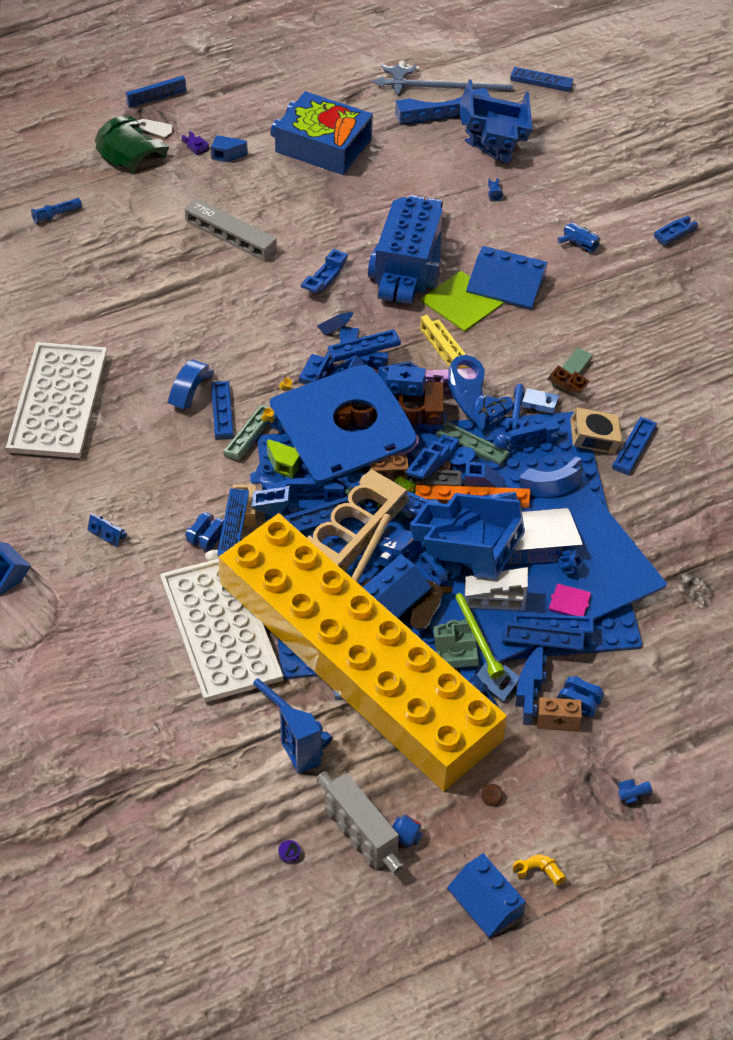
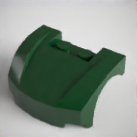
M119 116L109 120L98 130L95 138V148L105 159L117 167L125 166L130 168L131 173H135L138 164L147 154L156 152L162 158H165L169 146L161 139L153 140L150 136L145 135L139 129L141 123L132 116Z

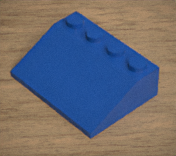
M482 246L466 292L532 309L546 278L548 262Z

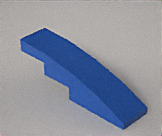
M442 434L437 442L433 441L428 448L421 450L406 471V475L425 479L433 474L460 445L459 439Z

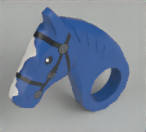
M460 355L449 366V387L461 410L477 424L480 431H484L485 426L509 414L513 410L514 403L510 397L493 398L483 395L482 388L485 369L482 363L473 356ZM460 365L469 366L475 372L476 378L466 379L462 377L457 367Z

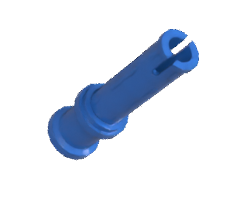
M78 197L53 206L44 205L43 208L37 210L31 209L33 221L37 224L41 220H50L55 215L82 208V203Z

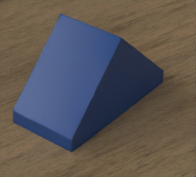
M290 486L253 492L252 509L273 517L278 513L281 514L289 504Z

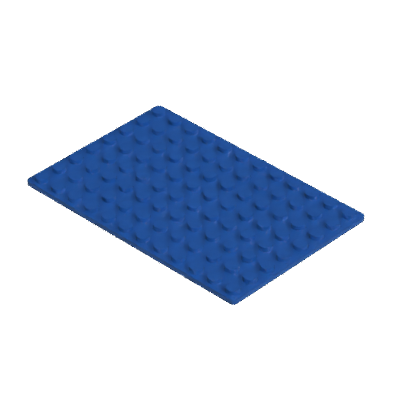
M579 480V486L568 493L554 497H538L529 501V508H521L522 512L569 509L582 544L563 546V551L576 550L577 554L582 556L583 566L578 568L579 573L565 574V571L560 569L558 561L505 565L502 571L528 567L525 610L470 608L492 655L499 660V663L536 647L533 645L502 642L504 621L512 622L513 613L563 615L549 611L552 601L551 595L554 594L557 584L591 592L588 601L589 608L586 609L584 616H593V621L666 588V581L583 480ZM422 546V551L409 561L415 564L425 579L433 581L419 560V555L426 551V547ZM461 564L460 576L451 579L447 575V582L439 585L453 587V592L442 597L441 605L428 626L433 635L435 626L446 624L454 619L457 621L466 619L456 600V595L461 593L465 598L466 577L474 576L472 569ZM477 641L479 665L457 667L460 674L478 673L486 662Z

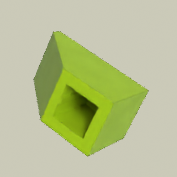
M270 439L267 440V455L275 472L293 479L302 461L294 447L292 448Z

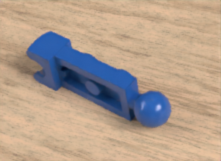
M470 129L465 130L470 136L465 139V142L470 146H476L495 160H501L502 163L507 164L512 161L513 157L509 151L503 152V149L482 145V134L480 132Z
M555 418L546 419L540 424L511 430L508 433V437L504 435L496 436L493 441L494 446L498 449H504L508 445L511 449L544 440L546 443L559 439L556 431L560 430V426Z

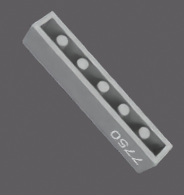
M196 199L185 208V221L264 262L277 251L276 237L206 202Z

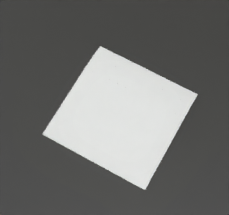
M568 508L522 512L525 533L515 550L582 544Z

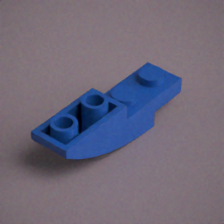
M538 646L527 659L518 681L515 707H523L524 725H531L532 717H536L537 705L533 704V700L537 699V691H540L541 683L545 684L546 671H542V667H546V655L543 654V646Z

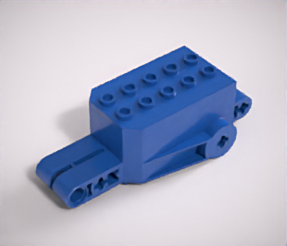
M410 195L409 198L401 197L392 202L380 240L370 256L368 265V278L375 279V284L379 285L378 299L394 301L397 293L396 302L412 305L417 291L425 292L426 288H436L440 274L443 200L433 198L425 200V197Z

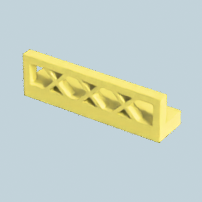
M428 315L421 317L420 330L448 367L457 356L466 355L439 319L431 321ZM460 365L457 367V369L470 368L469 366Z

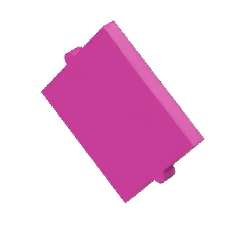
M557 584L554 594L551 595L552 601L549 611L569 616H584L586 609L589 608L588 601L591 592Z

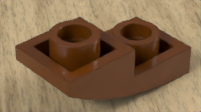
M559 365L547 379L565 390L578 394L590 382L575 371L571 374Z

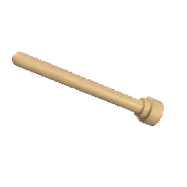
M385 514L382 517L351 577L357 583L391 519L389 514Z

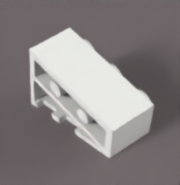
M528 567L501 571L497 580L474 576L466 577L465 600L469 608L524 611L528 587Z

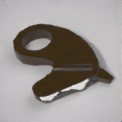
M371 579L365 581L361 586H365ZM426 579L431 586V590L410 608L412 612L411 626L413 629L418 631L427 629L441 605L442 597L452 593L453 587L439 586L435 582Z

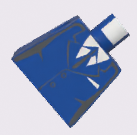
M388 526L377 544L379 563L386 567L400 554L411 560L422 551V542L414 541L411 531Z

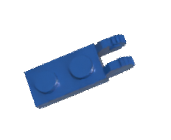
M685 216L656 230L654 237L663 245H667L696 230L698 223L696 221L690 223L691 217Z

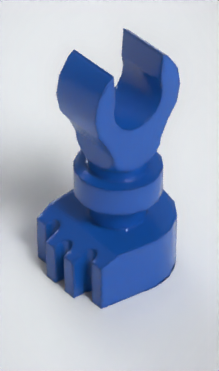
M489 178L488 187L490 191H488V197L490 201H500L504 194L499 186V179L496 178V182H492Z

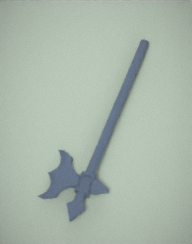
M383 63L381 67L384 72L391 74L394 78L384 79L381 77L371 81L381 87L391 85V88H394L397 95L400 94L402 88L405 89V86L465 89L467 85L465 82L405 80L403 77L407 74H412L416 69V65L408 68L400 64L389 67ZM472 83V89L487 88V90L513 91V85Z

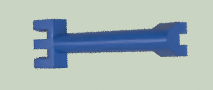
M519 383L514 388L512 418H506L505 431L509 430V426H513L512 430L516 429V426L524 428V420L519 419L521 402L525 394L523 384Z

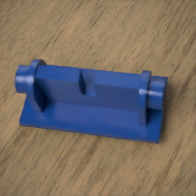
M92 513L90 514L87 530L118 547L119 540L125 539L127 536L125 529L111 525L112 523L105 520L101 515L95 516Z

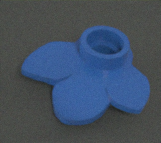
M266 463L259 464L257 469L250 474L251 484L261 483L266 490L267 487L285 481L281 474L275 472L274 468Z

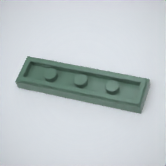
M260 405L223 451L224 457L240 460L270 423V421L264 422L261 419L263 411L269 406Z
M447 421L445 429H439L436 435L438 438L444 434L459 439L460 445L458 447L472 448L477 457L487 462L491 461L500 465L499 468L510 454L509 451L498 449L493 443Z

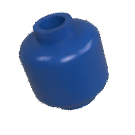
M403 815L401 818L397 816L392 826L399 835L398 843L407 848L411 847L413 843L418 844L423 835L420 831L421 823L408 815Z

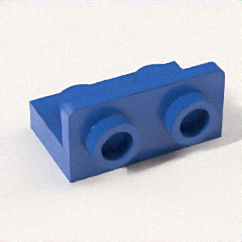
M327 352L325 357L311 354L299 376V383L309 384L327 377V372L332 369L334 363L329 352Z

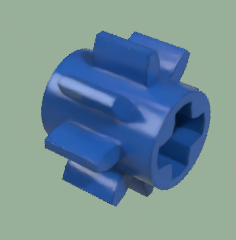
M576 550L563 551V556L558 561L559 567L565 571V574L579 573L578 568L583 566V558L580 554H577Z

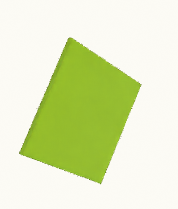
M459 271L420 298L422 303L464 332L505 303L467 293L466 289L470 276L462 271Z

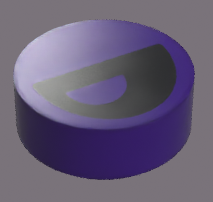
M293 840L282 842L278 848L279 858L285 863L296 862L300 857L299 844Z

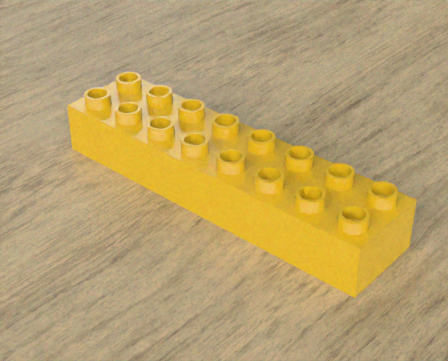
M279 513L218 557L220 584L443 792L503 742L507 715Z

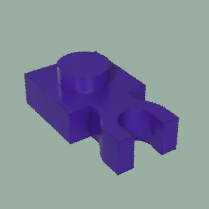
M192 131L189 132V137L182 135V141L187 144V148L194 154L198 155L209 149V143L200 136L195 137Z

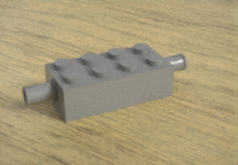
M326 771L320 773L316 781L325 790L324 809L326 814L330 818L333 817L339 830L343 834L346 833L352 846L361 851L363 859L368 865H372L375 870L386 865L393 875L399 874L404 869V864L397 858L399 836L347 773L335 780Z

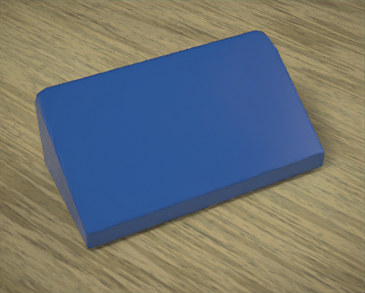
M354 313L338 314L317 325V327L324 335H327L345 326Z

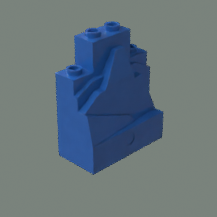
M469 79L459 103L462 125H466V129L480 132L482 134V145L513 151L518 140L527 142L532 132L529 92L525 93L521 104L474 94L472 80Z
M455 493L447 504L426 502L411 522L410 531L414 541L423 542L427 555L437 556L439 560L459 562L472 569L474 577L497 580L523 537L525 527L520 500Z

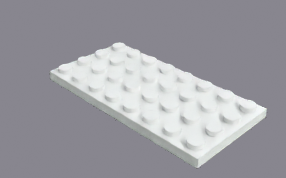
M36 342L6 444V452L70 458L81 457L107 356L106 347Z
M219 559L160 574L204 703L255 689L257 687L253 685V682L257 678L266 685L283 681V674L263 623L220 584Z

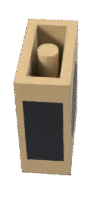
M576 407L570 419L573 446L615 454L623 442L618 415Z

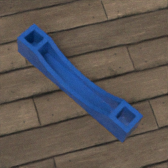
M487 88L473 90L474 94L490 97ZM462 97L445 102H424L412 98L396 100L395 113L399 124L460 116L459 103Z

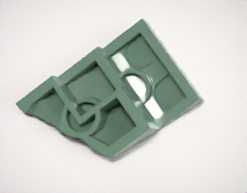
M454 619L446 624L434 627L436 653L453 668L479 665L476 639L466 619L461 621Z

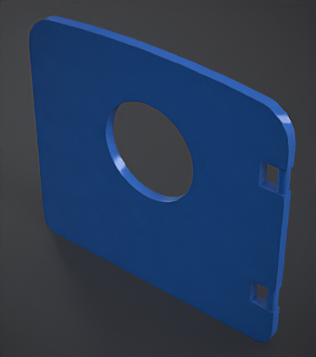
M367 365L354 366L270 399L271 409L274 411L278 421L316 483L327 482L342 474L353 472L389 458V456L396 453H402L411 449L416 443V434L397 399L375 370ZM359 402L368 404L378 414L375 423L371 427L359 432L342 430L334 422V415L337 410L349 403ZM393 446L396 448L394 450L386 452V449L391 448ZM339 467L342 468V470H339V471L334 472V473L332 472V470H334V469H336V468H339Z

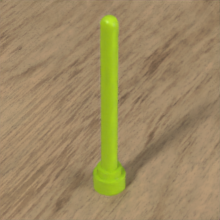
M458 593L456 600L488 663L487 673L490 679H497L505 674V670L501 663L495 661L463 594Z

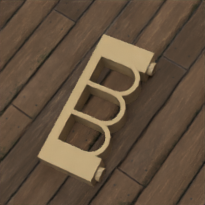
M372 469L361 477L360 485L351 490L348 496L349 503H343L334 508L331 513L332 522L322 523L315 529L313 538L311 536L307 537L344 571L367 548L382 517L385 514H389L391 521L409 502L405 488ZM363 499H372L383 506L373 516L356 504ZM354 517L365 523V525L357 534H354L339 523L344 518ZM337 536L348 542V544L338 554L322 544V541L326 537Z

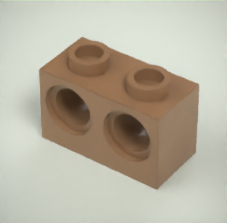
M407 455L389 456V458L369 465V471L372 469L396 484H408V475H406L408 470Z

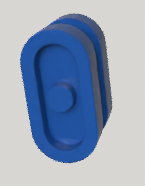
M208 512L199 514L193 526L189 527L186 531L185 537L187 542L192 545H197L200 542L199 546L201 549L210 551L221 537L224 520L221 518L214 520V516Z
M426 551L419 555L422 567L438 585L447 582V575L453 579L461 574L462 567L459 562L439 560L437 556L427 555Z
M570 676L565 681L564 688L560 690L557 698L581 700V715L592 717L595 715L598 705L602 702L605 694L598 685H593L577 676Z

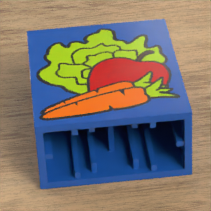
M305 91L296 102L291 101L288 104L286 114L281 119H275L271 126L270 135L275 138V152L344 175L372 140L373 113Z

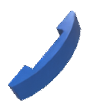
M332 249L325 257L323 266L313 276H308L301 283L300 287L314 293L326 289L341 271L348 258V254Z
M312 478L290 479L267 487V489L290 486V496H324L325 502L344 498V486L332 481L316 483Z

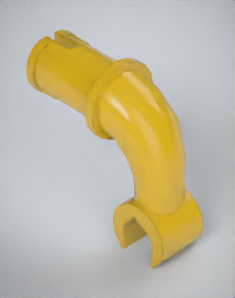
M534 855L525 861L517 860L513 864V872L517 869H522V871L518 872V879L525 878L528 870L537 867L541 868L542 872H546L555 886L562 884L566 880V876L556 865V860L548 856Z

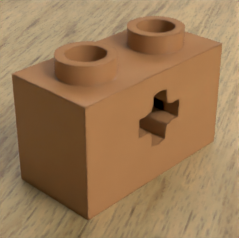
M539 697L537 728L579 731L581 700Z

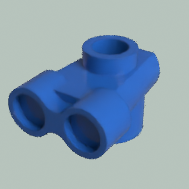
M634 779L618 783L619 791L617 793L619 800H625L626 804L638 801L639 796L643 797L652 793L649 781L640 785H636Z

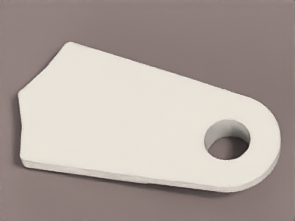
M147 119L138 120L141 123L139 129L164 139L172 134L171 124Z

